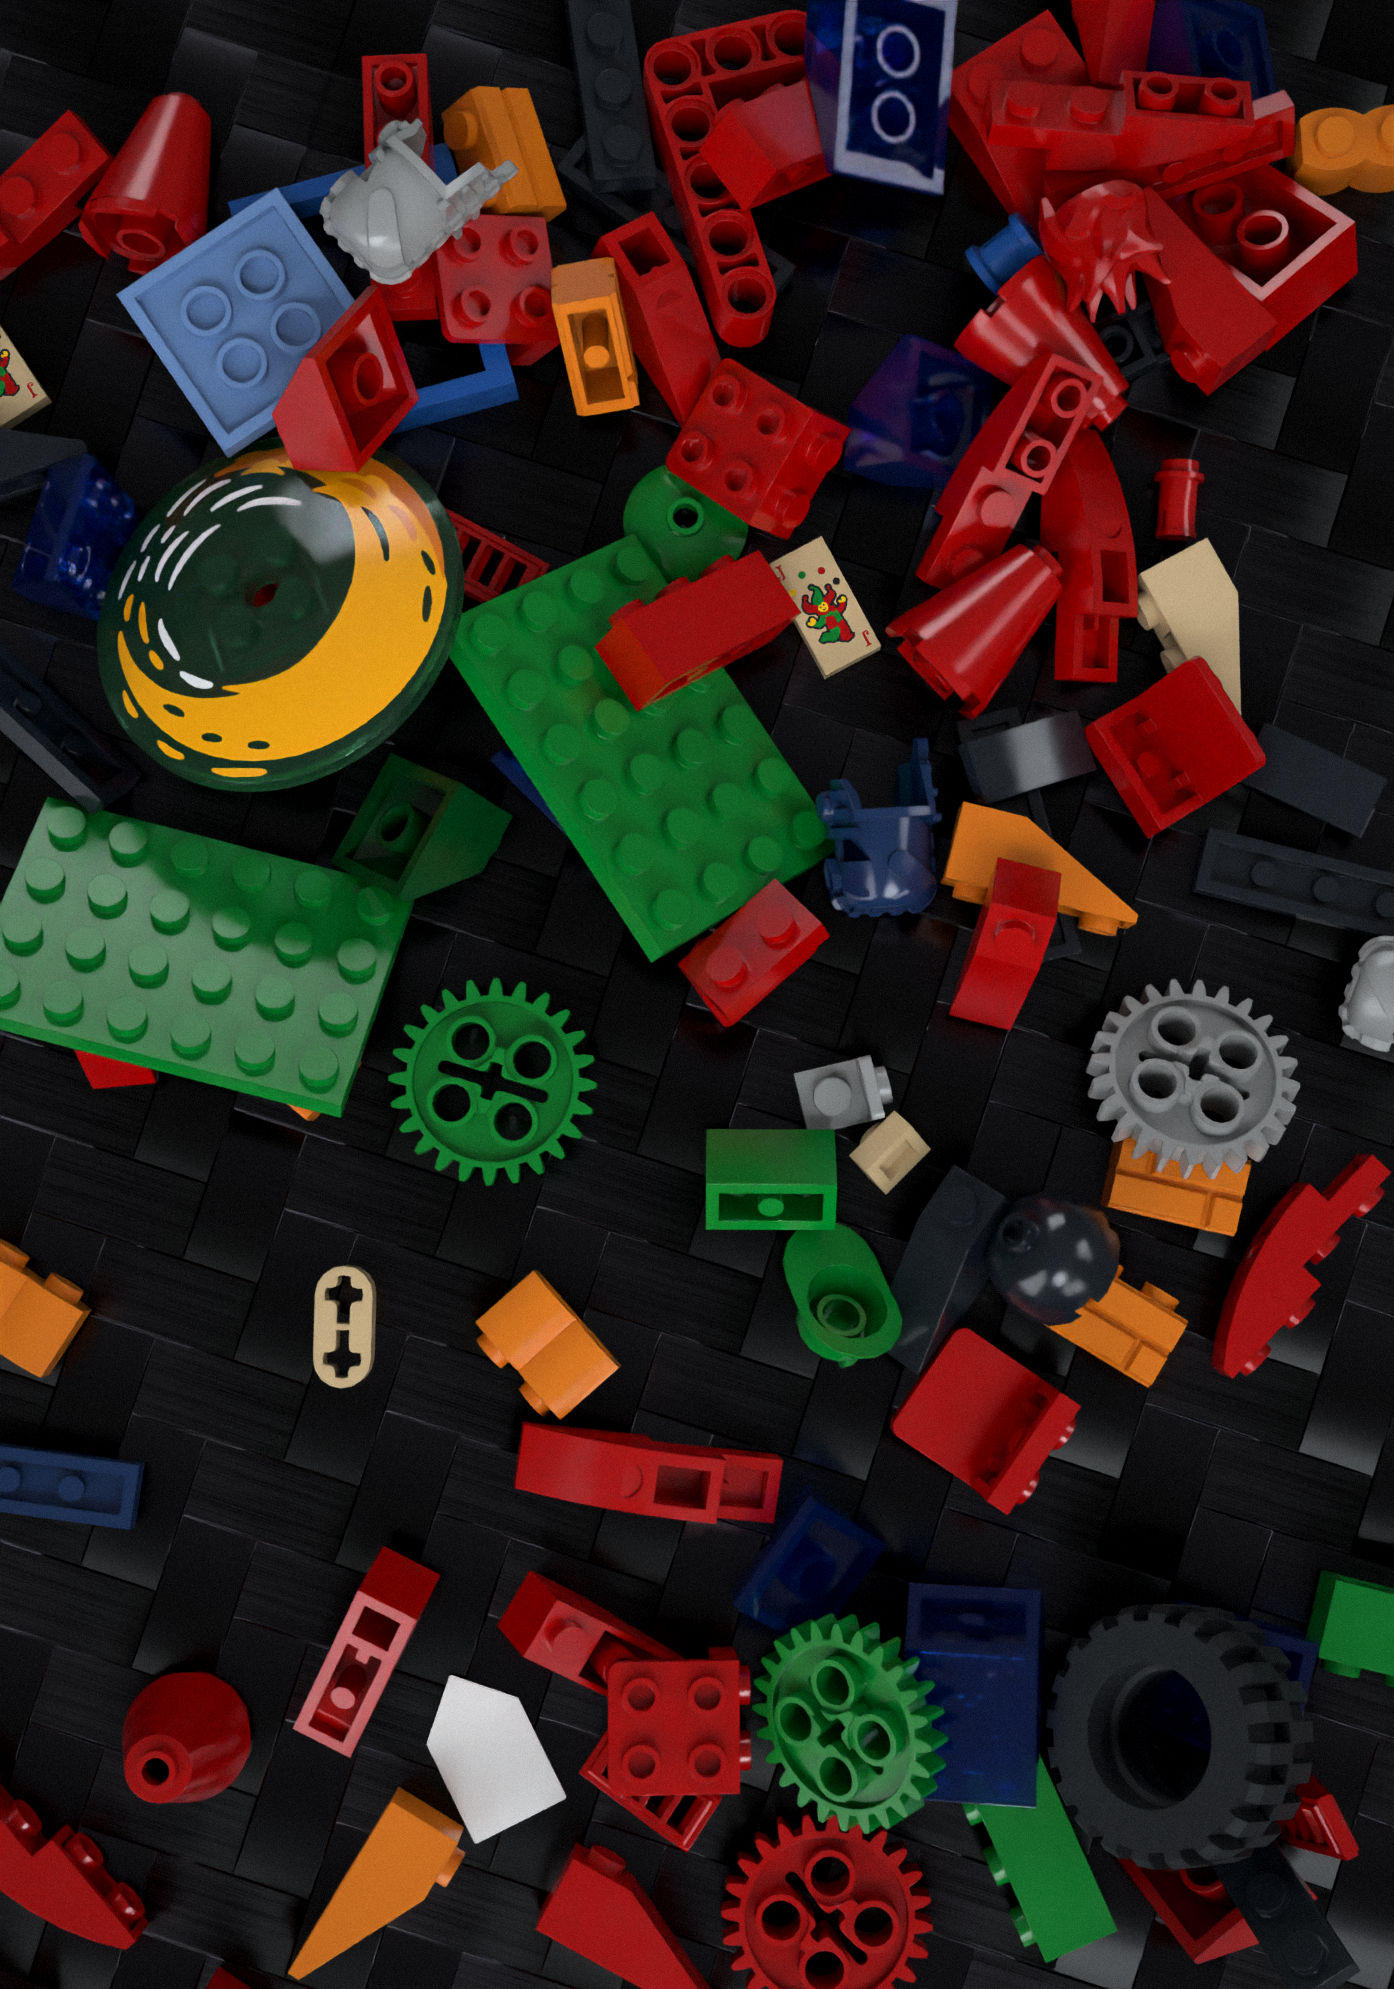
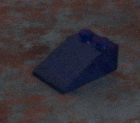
M807 0L803 57L827 173L931 196L943 194L957 0Z

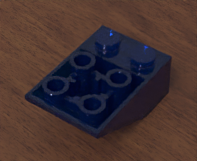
M83 453L49 467L11 588L27 601L98 622L102 606L110 607L116 596L119 585V572L114 569L121 548H128L135 537L138 526V512L134 511L135 502L94 456Z
M909 1583L905 1661L917 1656L920 1659V1663L913 1674L916 1681L927 1680L934 1682L935 1687L924 1697L928 1705L942 1707L945 1713L931 1721L932 1728L948 1736V1742L933 1750L946 1762V1767L932 1776L938 1788L923 1798V1800L1037 1809L1046 1631V1607L1041 1590Z

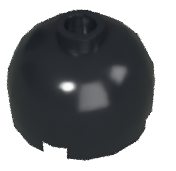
M1057 1190L1027 1194L1015 1201L1007 1209L991 1234L986 1251V1262L993 1286L1017 1312L1030 1320L1047 1326L1071 1323L1082 1317L1075 1311L1083 1307L1090 1298L1099 1302L1108 1292L1119 1265L1120 1241L1118 1235L1109 1228L1106 1219L1108 1217L1084 1199Z

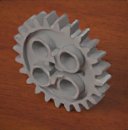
M1172 979L1164 997L1151 984L1146 985L1140 1002L1127 995L1123 999L1118 1011L1119 1013L1109 1011L1102 1026L1103 1031H1097L1090 1049L1095 1054L1091 1055L1086 1073L1096 1078L1092 1080L1088 1090V1097L1105 1099L1101 1103L1096 1115L1097 1120L1109 1121L1116 1119L1118 1121L1111 1137L1113 1142L1124 1140L1130 1136L1137 1141L1131 1155L1133 1159L1136 1160L1142 1157L1148 1150L1156 1153L1155 1170L1161 1172L1171 1159L1179 1161L1180 1173L1182 1178L1188 1179L1195 1164H1202L1209 1179L1216 1178L1223 1161L1235 1174L1240 1173L1247 1161V1156L1260 1162L1270 1147L1269 1144H1278L1286 1130L1284 1125H1288L1297 1107L1291 1102L1300 1089V1083L1289 1078L1298 1062L1295 1058L1279 1056L1289 1039L1286 1035L1268 1037L1266 1032L1273 1020L1271 1015L1262 1016L1256 1020L1248 1016L1253 1002L1250 998L1245 999L1236 1007L1228 1004L1229 988L1223 986L1215 998L1206 996L1203 980L1196 981L1191 994H1184L1177 980ZM1160 1035L1173 1036L1183 1045H1172L1166 1042ZM1140 1056H1143V1062L1139 1059ZM1222 1058L1233 1059L1239 1062L1244 1069L1232 1068ZM1188 1075L1196 1078L1197 1081L1189 1078ZM1140 1087L1154 1088L1164 1098H1151ZM1241 1094L1245 1095L1247 1099L1243 1100ZM1202 1111H1214L1221 1115L1225 1122H1214L1207 1118Z

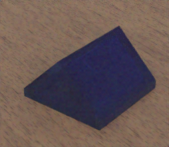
M806 1485L733 1587V1605L740 1612L784 1635L790 1633V1629L810 1619L815 1621L830 1613H833L836 1618L887 1544Z

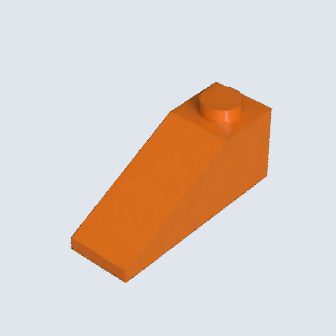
M398 1786L296 1955L288 1974L298 1980L422 1902L435 1882L446 1887L466 1853L456 1847L464 1827Z

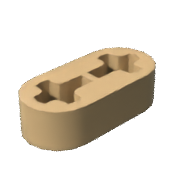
M348 1264L337 1266L327 1271L317 1283L314 1308L313 1362L318 1376L329 1386L337 1388L352 1387L367 1377L374 1363L376 1288L375 1282L368 1272L361 1267ZM343 1275L350 1276L352 1287L362 1289L363 1292L362 1300L351 1303L349 1322H341V1303L339 1300L330 1299L329 1296L330 1288L339 1286ZM341 1330H349L350 1352L360 1353L361 1363L351 1366L348 1376L339 1375L338 1365L328 1363L327 1359L328 1352L335 1351L340 1346Z

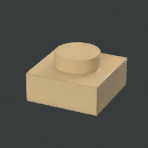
M894 1110L883 1122L873 1125L866 1131L861 1138L859 1146L849 1156L866 1176L887 1194L931 1149L914 1128Z

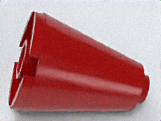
M172 92L168 95H161L152 99L82 210L78 226L83 239L98 254L108 260L112 250L129 258L128 270L140 275H146L207 234L212 121L198 100L180 92Z
M1037 255L998 290L999 297L986 311L981 309L959 335L954 347L962 354V357L1010 387L1015 385L1027 369L1047 349L1102 375L1105 378L1079 427V430L1085 432L1094 424L1102 432L1129 405L1122 395L1130 385L1080 304L1073 313L1066 312L1067 285L1065 280L1054 269L1052 263L1048 261L1045 255Z
M1018 544L894 619L886 627V633L889 638L904 637L905 641L897 648L903 658L943 700H946L954 692L965 701L966 704L957 712L973 721L985 710L1062 593L1063 587L1058 577L1063 573V569L1057 560L1042 546L1037 544L1030 550L1026 546Z
M196 1671L195 1673L181 1672L161 1676L138 1694L127 1712L122 1732L125 1778L135 1795L151 1803L198 1802L222 1792L237 1778L250 1754L251 1732L247 1706L234 1688L211 1673Z

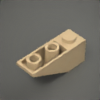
M1205 538L1138 575L1137 620L1145 630L1148 631L1153 628L1165 649L1160 652V657L1167 674L1194 656L1202 657L1208 663L1213 673L1219 678L1223 689L1241 715L1238 592L1208 538Z

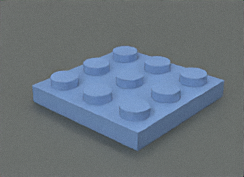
M277 187L116 294L228 458L276 427L272 413L302 359L355 301Z

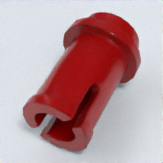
M1162 460L1161 471L1154 473V481L1160 483L1155 538L1170 541L1195 540L1198 484L1205 482V475L1199 473V462L1196 460Z

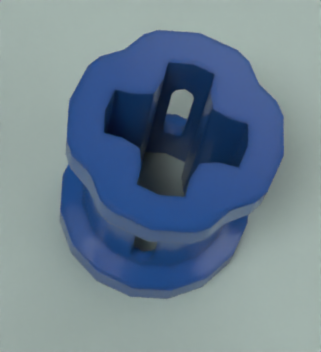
M1017 211L1008 216L1009 224L982 246L971 245L965 250V254L975 272L996 296H999L998 290L1023 266L1037 255H1045L1044 247L1038 234L1023 215Z

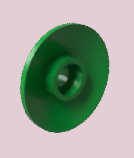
M666 464L654 469L638 482L628 498L624 511V536L627 537L633 533L636 535L668 584L683 576H686L690 583L700 579L699 575L705 568L725 555L731 554L736 561L747 539L748 524L670 472ZM688 508L697 514L698 520L694 526L681 528L676 525L673 518L680 509Z

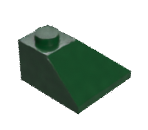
M391 753L330 863L405 902H409L483 872L491 855L498 849L502 835L513 816L465 785Z

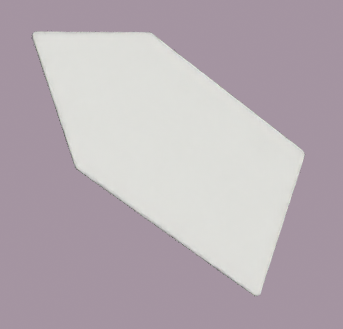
M450 1675L427 1740V1747L473 1842L479 1843L564 1800L566 1794L519 1698Z

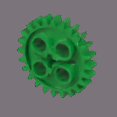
M493 978L489 995H482L473 980L467 981L466 999L459 1001L448 989L443 990L442 997L446 1009L439 1013L435 1009L423 1004L420 1009L428 1022L427 1026L424 1029H420L406 1024L403 1029L415 1041L412 1049L397 1048L392 1053L400 1060L408 1063L407 1071L391 1074L388 1078V1081L406 1086L407 1094L390 1102L391 1108L410 1109L412 1117L406 1120L399 1128L401 1133L421 1130L424 1136L418 1142L414 1151L421 1155L436 1147L440 1151L435 1165V1169L438 1171L446 1169L454 1160L460 1162L459 1181L467 1182L475 1168L479 1167L482 1168L486 1186L494 1185L499 1168H505L513 1184L519 1183L521 1179V1164L526 1162L537 1174H543L545 1167L541 1154L548 1151L553 1156L564 1159L566 1153L558 1141L560 1137L564 1134L581 1139L583 1136L579 1128L571 1122L574 1114L592 1115L594 1111L587 1104L579 1101L580 1092L598 1088L597 1082L580 1077V1070L596 1062L595 1057L586 1054L576 1055L574 1050L587 1035L583 1030L565 1034L562 1029L572 1015L570 1011L565 1009L550 1017L546 1013L552 996L545 992L533 1004L527 1002L528 985L524 982H520L511 997L505 996L504 986L500 978ZM472 1024L481 1025L488 1032L490 1039L489 1047L480 1058L466 1060L457 1051L456 1038L464 1027ZM530 1043L545 1045L551 1056V1065L548 1071L536 1079H528L522 1076L516 1064L520 1049ZM443 1061H449L484 1073H491L495 1064L502 1065V1077L544 1090L548 1093V1100L545 1103H539L503 1091H496L493 1099L488 1100L485 1098L486 1088L483 1085L444 1074L439 1070V1065ZM460 1085L469 1094L471 1101L470 1109L461 1120L450 1122L439 1113L437 1100L441 1091L446 1087ZM514 1103L525 1106L532 1117V1126L529 1133L516 1141L505 1138L498 1127L500 1112L507 1105Z
M833 1613L827 1614L815 1621L810 1619L790 1629V1633L773 1642L776 1651L764 1656L761 1660L768 1673L754 1681V1685L767 1697L753 1704V1711L766 1717L768 1720V1725L756 1731V1735L764 1740H772L775 1747L766 1756L765 1760L769 1764L782 1762L786 1770L781 1776L779 1784L781 1787H786L795 1782L800 1787L797 1805L800 1808L813 1800L818 1802V1821L823 1823L837 1814L841 1831L846 1832L857 1824L860 1825L864 1834H869L881 1825L885 1829H889L925 1805L923 1798L938 1788L932 1776L946 1767V1762L933 1750L948 1742V1736L932 1728L931 1722L945 1713L944 1708L928 1705L924 1697L931 1692L935 1684L933 1681L927 1680L916 1681L913 1674L918 1668L920 1659L916 1656L903 1662L898 1657L901 1639L898 1636L883 1644L880 1643V1627L878 1623L873 1622L860 1629L857 1617L854 1614L837 1621Z

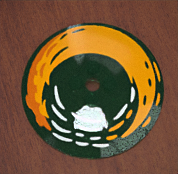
M280 436L249 444L230 458L226 454L222 455L180 482L148 513L130 537L109 578L98 621L97 654L103 689L113 713L130 738L158 764L175 775L214 789L236 792H265L309 783L337 772L366 755L394 733L420 705L446 663L459 627L464 599V566L456 530L445 507L429 484L407 463L381 447L375 451L359 472L294 470ZM273 583L278 584L275 596L269 603L253 607V599L262 587Z

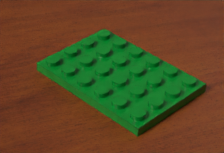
M633 533L444 621L438 628L435 636L652 963L735 914L774 878L783 885L831 857L835 852L833 839H825V822L818 819L816 805L724 667L637 712L594 648L613 628L608 619L617 610L639 598L646 606L656 601L655 595L668 585Z
M47 796L0 904V1030L341 1118L402 941L414 900L405 902L352 874L103 810L92 815L80 804Z

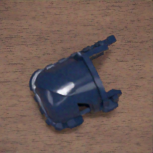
M915 737L913 739L910 761L898 765L896 768L893 807L862 809L858 792L847 779L829 780L830 790L819 793L816 798L815 808L817 817L820 821L825 822V839H833L835 858L825 859L824 862L826 889L829 890V899L834 908L846 912L849 917L858 918L861 914L879 917L883 913H889L891 916L901 915L904 911L915 914L923 911L930 905L937 892V881L934 877L936 865L933 855L935 846L932 825L941 821L942 813L936 811L935 797L938 795V789L932 785V765L930 760H928L929 745L927 737Z

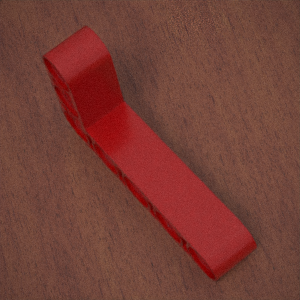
M784 10L664 39L655 43L647 51L644 60L642 82L649 126L670 185L671 194L681 220L713 324L721 339L729 345L739 348L752 347L760 343L768 334L776 300L775 284L750 209L744 212L698 150L715 129L711 124L713 117L726 104L737 98H742L744 102L758 98L764 91L777 83H783L785 87L798 83L809 72L816 69L822 41L821 28L812 16L799 10ZM792 49L798 51L801 55L791 56L784 54L780 50ZM725 63H732L738 65L742 69L728 70L723 68L721 65ZM663 78H674L682 83L668 85L660 80ZM692 133L701 139L689 142L682 140L677 135ZM708 188L716 191L720 196L704 198L695 191ZM729 245L740 253L725 256L716 252L713 247ZM737 301H746L756 306L758 311L742 313L734 309L731 304Z

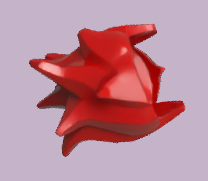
M1110 180L1093 186L1070 198L1056 213L1047 197L1040 198V241L1048 261L1052 263L1054 269L1066 282L1067 313H1073L1083 299L1090 323H1095L1103 292L1110 298L1118 315L1126 312L1125 299L1131 310L1136 309L1135 270L1146 273L1165 285L1172 282L1160 265L1157 252L1163 251L1165 246L1155 240V234L1148 223V204L1145 193L1137 184L1127 180Z

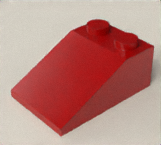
M1049 9L943 76L936 103L937 109L1007 213L1011 215L1014 211L1022 214L1036 231L1039 238L1040 198L1045 197L1043 175L1056 170L1046 169L1044 149L987 144L985 96L989 79L1026 80L1033 83L1094 87L1091 85L1088 69Z
M1269 164L1164 200L1278 322L1274 333L1265 347L1266 351L1358 273L1355 221Z

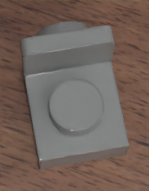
M870 1055L793 1074L806 1129L835 1130L885 1118L883 1105L893 1103L886 1068L884 1065L873 1067Z

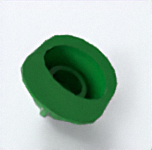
M835 1223V1230H796L786 1243L783 1266L787 1283L798 1308L796 1323L805 1344L810 1350L821 1357L837 1361L842 1368L854 1365L858 1359L875 1358L891 1350L900 1337L902 1317L877 1258L867 1242L851 1228Z

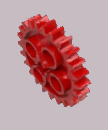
M802 1808L800 1828L793 1830L790 1824L780 1816L777 1818L779 1835L777 1839L773 1841L760 1831L754 1834L755 1843L760 1852L758 1857L739 1851L737 1854V1864L746 1873V1877L729 1875L725 1880L726 1889L739 1899L721 1903V1917L738 1923L722 1930V1939L724 1945L742 1946L731 1956V1968L733 1971L752 1968L745 1980L746 1989H761L764 1986H767L768 1989H896L893 1982L896 1977L911 1983L916 1981L915 1970L907 1958H927L928 1950L926 1944L915 1937L914 1934L933 1931V1924L930 1916L915 1910L930 1904L931 1899L928 1889L910 1888L923 1874L918 1863L900 1866L908 1853L903 1840L885 1848L887 1829L882 1825L868 1835L864 1834L859 1824L845 1832L841 1831L837 1814L826 1820L824 1824H815L809 1809ZM824 1857L839 1858L846 1864V1871L835 1882H821L811 1873L817 1861ZM795 1872L803 1880L810 1894L825 1912L831 1913L835 1909L837 1910L841 1931L855 1946L866 1953L867 1957L864 1961H857L852 1956L842 1938L836 1933V1930L829 1922L822 1920L816 1924L812 1902L797 1887L787 1881V1873ZM775 1901H786L795 1906L798 1913L791 1923L784 1926H776L765 1920L763 1911ZM878 1907L890 1915L888 1922L882 1929L876 1932H866L856 1926V1917L866 1908ZM828 1951L837 1955L841 1962L834 1972L821 1976L808 1970L806 1963L809 1958L817 1952Z

